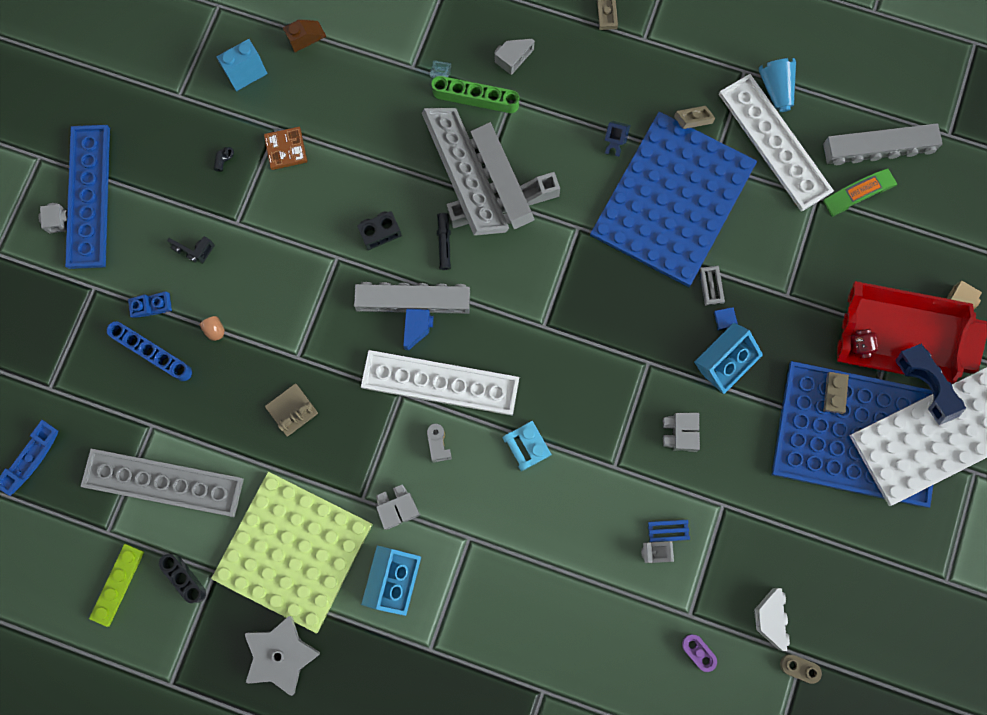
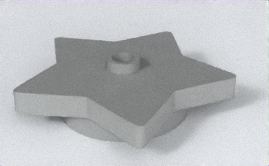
M292 616L287 617L271 632H248L245 634L253 655L246 683L273 682L292 696L295 693L300 669L319 656L320 652L301 641ZM276 653L281 654V660L277 659Z

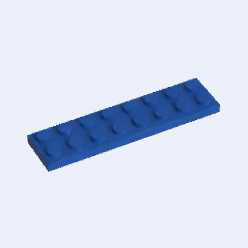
M108 125L71 126L65 267L68 269L106 267L110 127Z

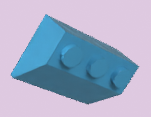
M733 323L695 361V364L701 374L722 394H725L763 354L750 330Z
M377 545L361 605L406 616L421 556Z

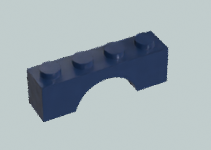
M922 343L901 351L895 361L905 376L917 377L930 386L933 392V402L928 410L938 425L960 417L966 410L963 400L958 397L952 384L947 381L942 374L941 368L936 365L929 351L924 348Z

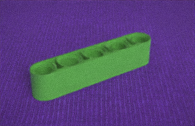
M437 76L432 80V92L437 99L506 113H515L519 108V95L513 90L443 76ZM438 86L444 87L443 89H437ZM461 90L460 93H455L454 91ZM473 93L480 94L479 96H472ZM490 97H497L496 100H491V99H489V98H490ZM513 100L515 103L510 104L507 101Z

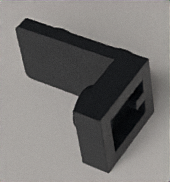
M205 236L196 243L194 252L171 238L167 240L171 244L170 248L179 254L182 251L187 254L186 258L194 263L199 261L203 264L215 246Z

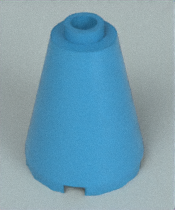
M788 58L767 63L765 68L761 65L758 68L774 108L780 112L791 110L790 107L794 106L795 58H792V62H789Z

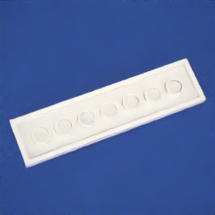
M751 74L719 92L723 102L801 212L834 192Z
M369 350L361 388L513 416L519 377Z

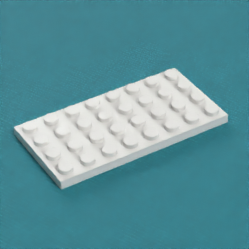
M987 367L952 384L954 391L963 400L966 410L958 418L938 425L928 410L933 402L932 394L849 435L888 506H892L987 458Z

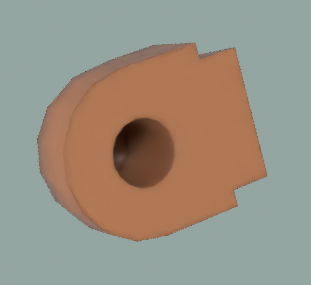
M209 317L200 323V327L208 339L217 341L223 337L225 330L218 317Z

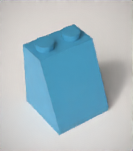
M250 39L217 56L220 66L236 91L267 74L260 56Z

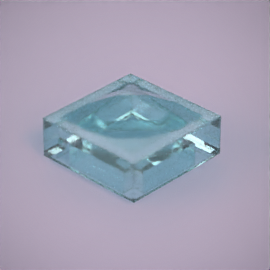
M433 61L430 77H449L451 63Z

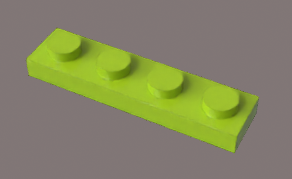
M124 544L90 615V620L110 627L145 551Z

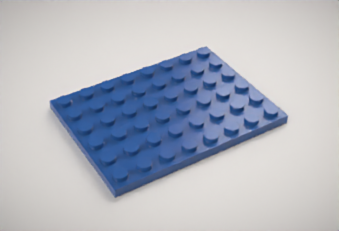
M658 112L591 231L590 236L690 287L757 161L693 128L683 129L677 120Z
M791 361L789 363L771 475L884 499L849 435L932 395V390ZM828 372L849 375L846 412L844 414L824 411ZM933 485L900 502L930 508Z

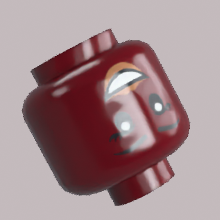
M871 329L857 330L851 336L852 351L854 354H860V358L872 357V353L878 351L877 334L871 332Z

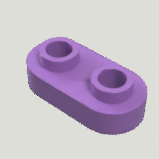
M690 634L684 637L682 648L695 665L704 672L713 671L717 666V658L709 647L697 635ZM690 641L695 642V647L693 649L689 647ZM704 657H707L709 659V662L706 665L702 663V659Z

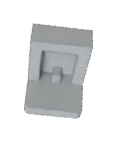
M672 541L643 543L641 554L645 563L674 562Z

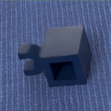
M616 121L609 122L605 141L610 142V144L606 148V154H610V149L615 148V156H620V145L626 144L631 125Z

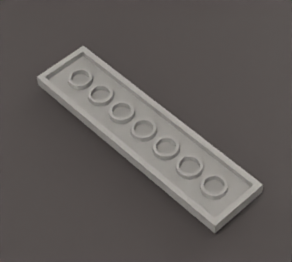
M424 108L422 112L423 118L473 234L506 233L509 229L508 224L457 109Z
M91 449L81 487L235 517L244 479Z

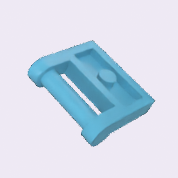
M533 421L502 437L504 442L508 443L518 461V467L521 472L552 455ZM517 436H519L531 458L529 461L525 460L514 440Z

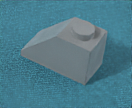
M533 39L506 41L495 50V63L512 75L534 50L535 41Z

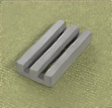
M719 266L700 268L699 273L705 306L717 303L724 304L725 300ZM712 271L715 272L719 299H716ZM705 272H707V275H708V281H709V287H710V293H711V300H709V294H708V288H707V282H706Z

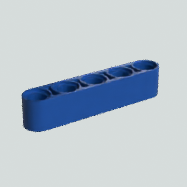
M112 322L108 325L107 334L117 342L180 381H187L191 378V368L181 360L120 322ZM121 328V333L116 336V331ZM137 338L136 344L131 346L132 340ZM153 348L152 353L147 355V350ZM168 357V363L166 365H162L163 359ZM184 367V372L178 375V370Z

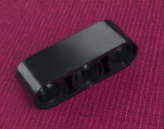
M165 554L160 558V569L186 602L200 603L206 598L204 586L180 556ZM170 558L174 560V566L172 568H169L167 566V562ZM182 573L186 575L184 584H181L179 581ZM193 589H197L199 593L195 600L191 596Z

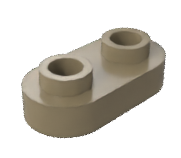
M792 654L783 656L780 661V668L787 675L811 684L817 683L821 679L822 671L813 662ZM793 661L795 667L790 669L789 664ZM811 669L814 670V676L812 677L809 676Z

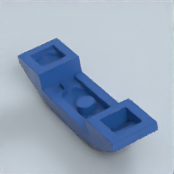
M44 420L40 421L30 435L32 439L12 466L9 469L5 468L0 475L1 491L11 496L22 486L48 453L58 434L57 429Z

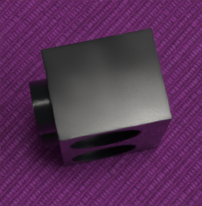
M392 211L382 212L377 217L365 219L357 225L367 250L402 237ZM386 223L392 224L390 228H383V225ZM369 230L375 231L371 236L366 235Z

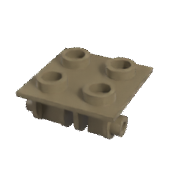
M296 383L265 406L277 422L278 427L287 437L318 414Z

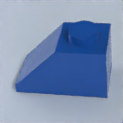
M406 309L403 345L405 350H410L429 333V328L433 327L434 318L430 316L429 310Z

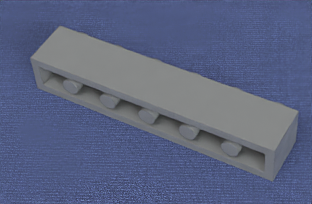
M491 122L470 131L473 136L470 141L474 150L478 148L480 152L477 154L481 164L485 163L486 168L483 169L487 179L491 178L493 181L490 183L494 194H499L497 202L500 208H505L507 212L503 214L507 224L511 223L513 228L517 229L534 221L535 219Z
M937 123L828 136L823 143L827 164L841 165L845 162L859 163L868 159L870 161H877L884 157L894 159L901 155L911 157L918 153L933 154L943 143Z
M361 282V284H355L354 307L356 311L406 312V309L429 310L430 313L470 314V287H466L465 284H456L455 286L436 284V286H428L426 283H419L417 286H410L408 283L391 285L390 283L382 282L379 285H372L370 282Z

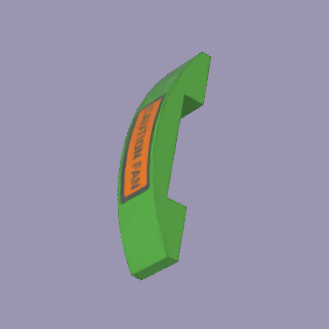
M885 169L843 188L824 199L823 202L833 217L849 209L854 204L896 186L897 182L889 169Z

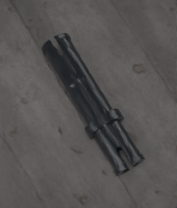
M439 213L437 214L438 230L436 231L439 241V270H450L449 238L451 230L449 229V214Z

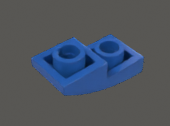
M166 291L151 296L141 295L128 299L130 317L132 318L172 311L170 293Z

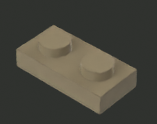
M597 0L599 30L617 29L616 0Z
M706 106L676 111L674 115L683 129L713 124L715 117Z
M833 372L827 373L824 411L839 414L846 412L849 375Z

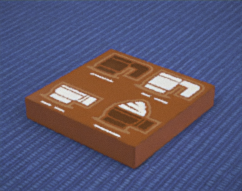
M300 127L264 134L271 170L307 163Z

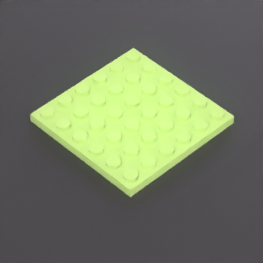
M268 472L211 579L286 618L292 616L297 624L318 633L373 524Z

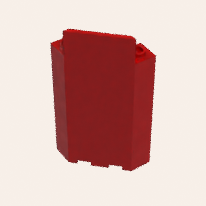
M857 281L854 282L848 296L847 314H844L842 323V338L838 341V362L905 375L895 360L901 351L922 343L924 348L929 351L936 365L941 368L942 374L951 384L956 383L957 379L962 377L963 372L974 374L979 371L987 338V321L976 319V312H974L972 303ZM871 329V332L877 334L879 349L872 353V357L860 358V354H854L852 351L851 336L857 330Z

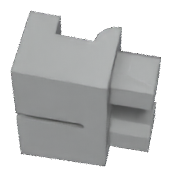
M675 413L673 416L663 418V428L673 429V435L663 436L664 447L673 448V451L697 452L700 450L698 432L699 413Z
M403 485L393 488L397 498L391 501L386 492L376 495L378 503L376 508L384 530L402 524V521L405 523L421 516L411 494L407 492Z

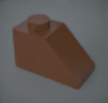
M299 19L283 27L294 52L326 37L320 23L314 20Z

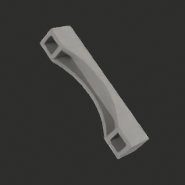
M555 172L536 177L520 186L529 206L559 197L560 186ZM459 200L447 204L453 228L469 224ZM505 208L501 209L502 213H506Z

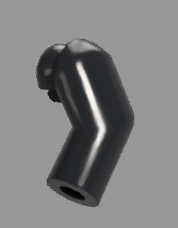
M225 147L216 153L213 170L223 171L224 163L234 155L233 148Z

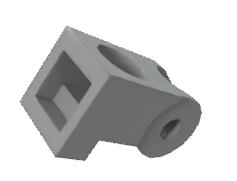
M432 424L427 430L432 462L451 460L450 449L445 450L444 447L445 432L443 427L439 424Z

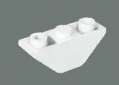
M772 588L755 608L756 630L778 650L787 651L790 640L785 630V625L788 624L787 614L784 613L783 604L786 603L785 593L782 592V588Z

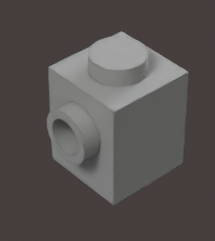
M57 203L40 206L39 222L42 229L49 234L67 231V210Z

